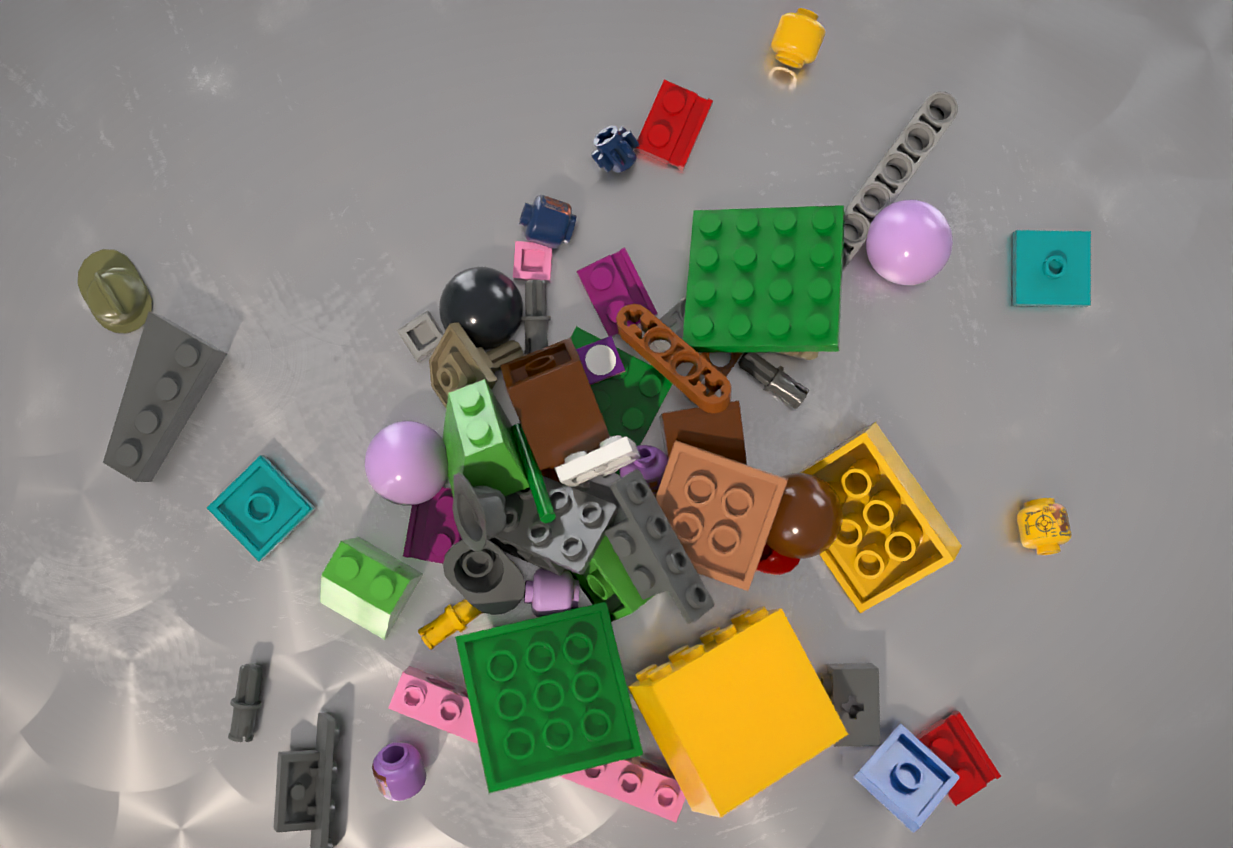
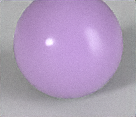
M902 200L892 203L882 209L871 222L866 239L868 259L876 272L890 282L900 285L924 283L935 277L949 260L953 245L951 228L945 216L937 208L926 202Z
M414 421L396 422L383 428L372 439L365 455V472L370 485L378 495L394 504L411 506L430 500L442 489L448 478L447 454L442 437L429 426Z

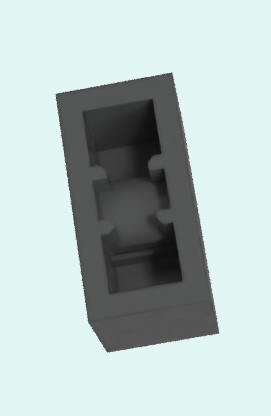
M872 663L827 664V674L821 675V683L848 733L847 736L834 743V747L881 746L879 668ZM849 696H851L857 702V705H852L850 712H847L842 707V704L848 703Z

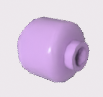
M540 568L534 573L533 581H525L524 603L531 604L532 612L536 617L578 608L579 580H573V575L569 570H564L561 576Z

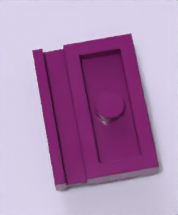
M625 247L576 271L608 337L612 336L613 338L619 335L616 317L620 309L626 305H642L655 316L658 315ZM631 320L627 321V326H630L631 324H635L637 326L641 324V322L639 320L638 322L634 323Z
M442 487L430 500L412 505L403 557L443 564L448 550L462 539L454 520V498L451 488Z

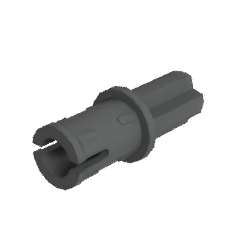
M529 280L525 283V316L521 317V321H524L525 330L524 354H530L548 346L547 330L548 321L551 320V317L547 316L546 282L543 280Z
M745 352L739 360L740 368L765 385L764 391L770 390L794 409H797L807 397L809 389L783 371L784 367H774L755 352Z
M245 664L239 669L236 696L230 702L234 708L228 738L232 741L243 742V737H245V741L250 742L254 738L253 731L256 712L262 705L258 698L263 669L259 665Z

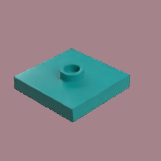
M1016 230L1013 232L1012 306L1088 307L1091 305V231Z
M260 455L207 507L215 518L258 562L263 561L316 509L264 455Z

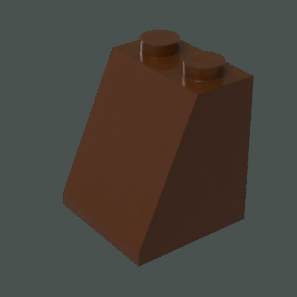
M571 338L500 365L506 390L540 470L547 467L554 469L565 464V458L574 453L586 451L588 454L601 448L599 444L602 441L610 438Z
M739 401L730 402L727 409L720 413H708L700 407L665 412L659 416L667 460H669L674 443L677 440L747 465Z

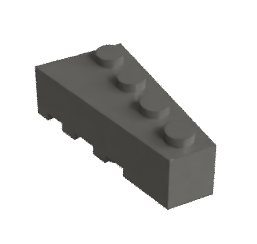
M148 312L103 463L135 482H152L227 353L167 318Z

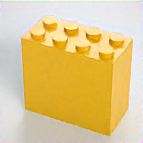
M762 606L752 612L750 609L741 611L730 618L732 625L723 629L716 627L705 632L699 637L701 640L700 644L691 648L686 645L673 651L668 655L670 660L668 663L659 667L653 664L644 668L636 674L638 680L627 686L689 806L694 812L723 817L848 735L782 608L767 610L765 606Z

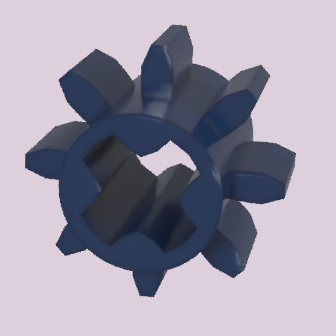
M609 126L595 136L593 143L597 150L592 152L591 156L600 168L603 167L607 173L611 170L615 173H620L629 169L635 163L637 156L633 149L640 144L632 132L626 131L624 126L619 129L616 126Z

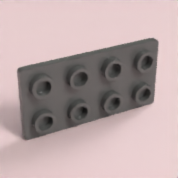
M543 475L542 477L556 515L553 521L549 523L541 522L530 487L505 496L506 525L501 533L491 538V541L502 551L561 576L565 568L578 574L585 572L605 536L604 531L609 529L618 512V508L613 503L573 487L571 488Z

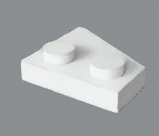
M618 435L602 441L599 444L601 448L588 454L586 451H581L566 457L564 460L565 464L555 469L561 483L571 488L585 491L590 488L588 480L599 475L602 478H607L641 456L636 444L627 436L622 438Z

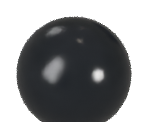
M473 267L458 273L447 283L440 298L439 314L445 331L449 324L459 322L476 348L482 347L486 351L508 342L515 335L520 327L521 317H523V301L517 286L504 273L489 267Z

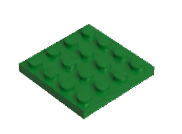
M844 205L694 210L683 340L697 353L839 352L845 226Z
M606 602L455 636L489 794L644 755Z

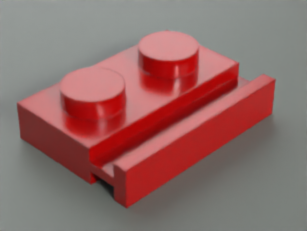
M664 79L637 141L640 145L634 150L665 164L669 163L683 171L710 111L713 100L702 98L697 93Z
M957 710L953 711L944 720H939L915 736L960 777L947 793L948 798L955 806L986 787L987 783L993 779L1001 777L967 722Z

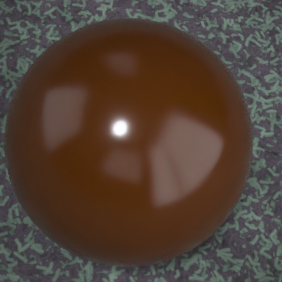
M806 473L784 475L782 477L788 481L766 543L777 553L789 558L805 559L819 555L834 543L841 530L843 511L840 500L833 488L817 476Z

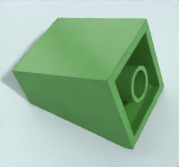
M485 379L448 393L442 439L447 454L448 478L453 498V478L457 473L462 474L472 487L489 486L500 490L504 496L530 487L513 435L512 424Z
M606 534L583 574L569 570L573 578L579 580L580 588L593 605L603 602L607 603L611 622L635 612L652 598L649 597L642 600Z
M360 537L342 540L321 575L320 603L385 640L423 573Z

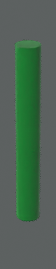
M517 423L511 428L540 520L543 523H549L556 518L524 430L521 423Z

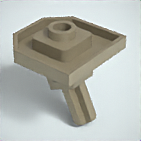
M459 322L451 323L429 359L431 387L445 408L447 407L448 393L484 379L492 390L498 381L495 372L501 370L500 365L524 356L523 350L518 342L510 340L485 352L482 347L476 348Z

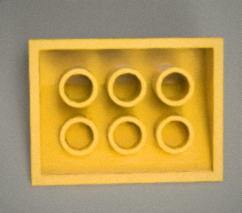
M876 422L847 439L799 472L811 474L824 480L833 488L840 500L843 511L841 530L834 543L819 555L860 613L955 560L962 547Z

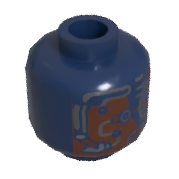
M539 195L534 199L532 205L524 204L519 224L525 226L524 235L528 241L557 249L562 243H569L577 216L572 214L570 204L545 195Z

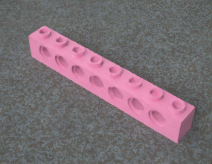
M411 666L402 672L388 709L478 744L466 688ZM634 757L560 776L673 822H677L686 799L671 769L641 757Z

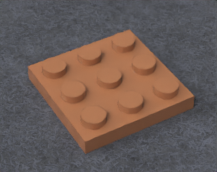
M676 440L658 489L656 500L698 574L749 591L788 480Z

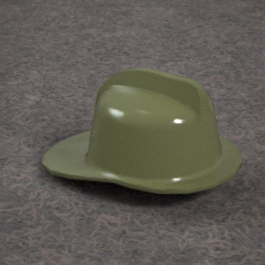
M102 249L92 253L83 261L78 271L77 283L81 295L95 319L105 329L114 333H130L141 328L145 324L148 312H152V298L130 259L125 254L116 250Z

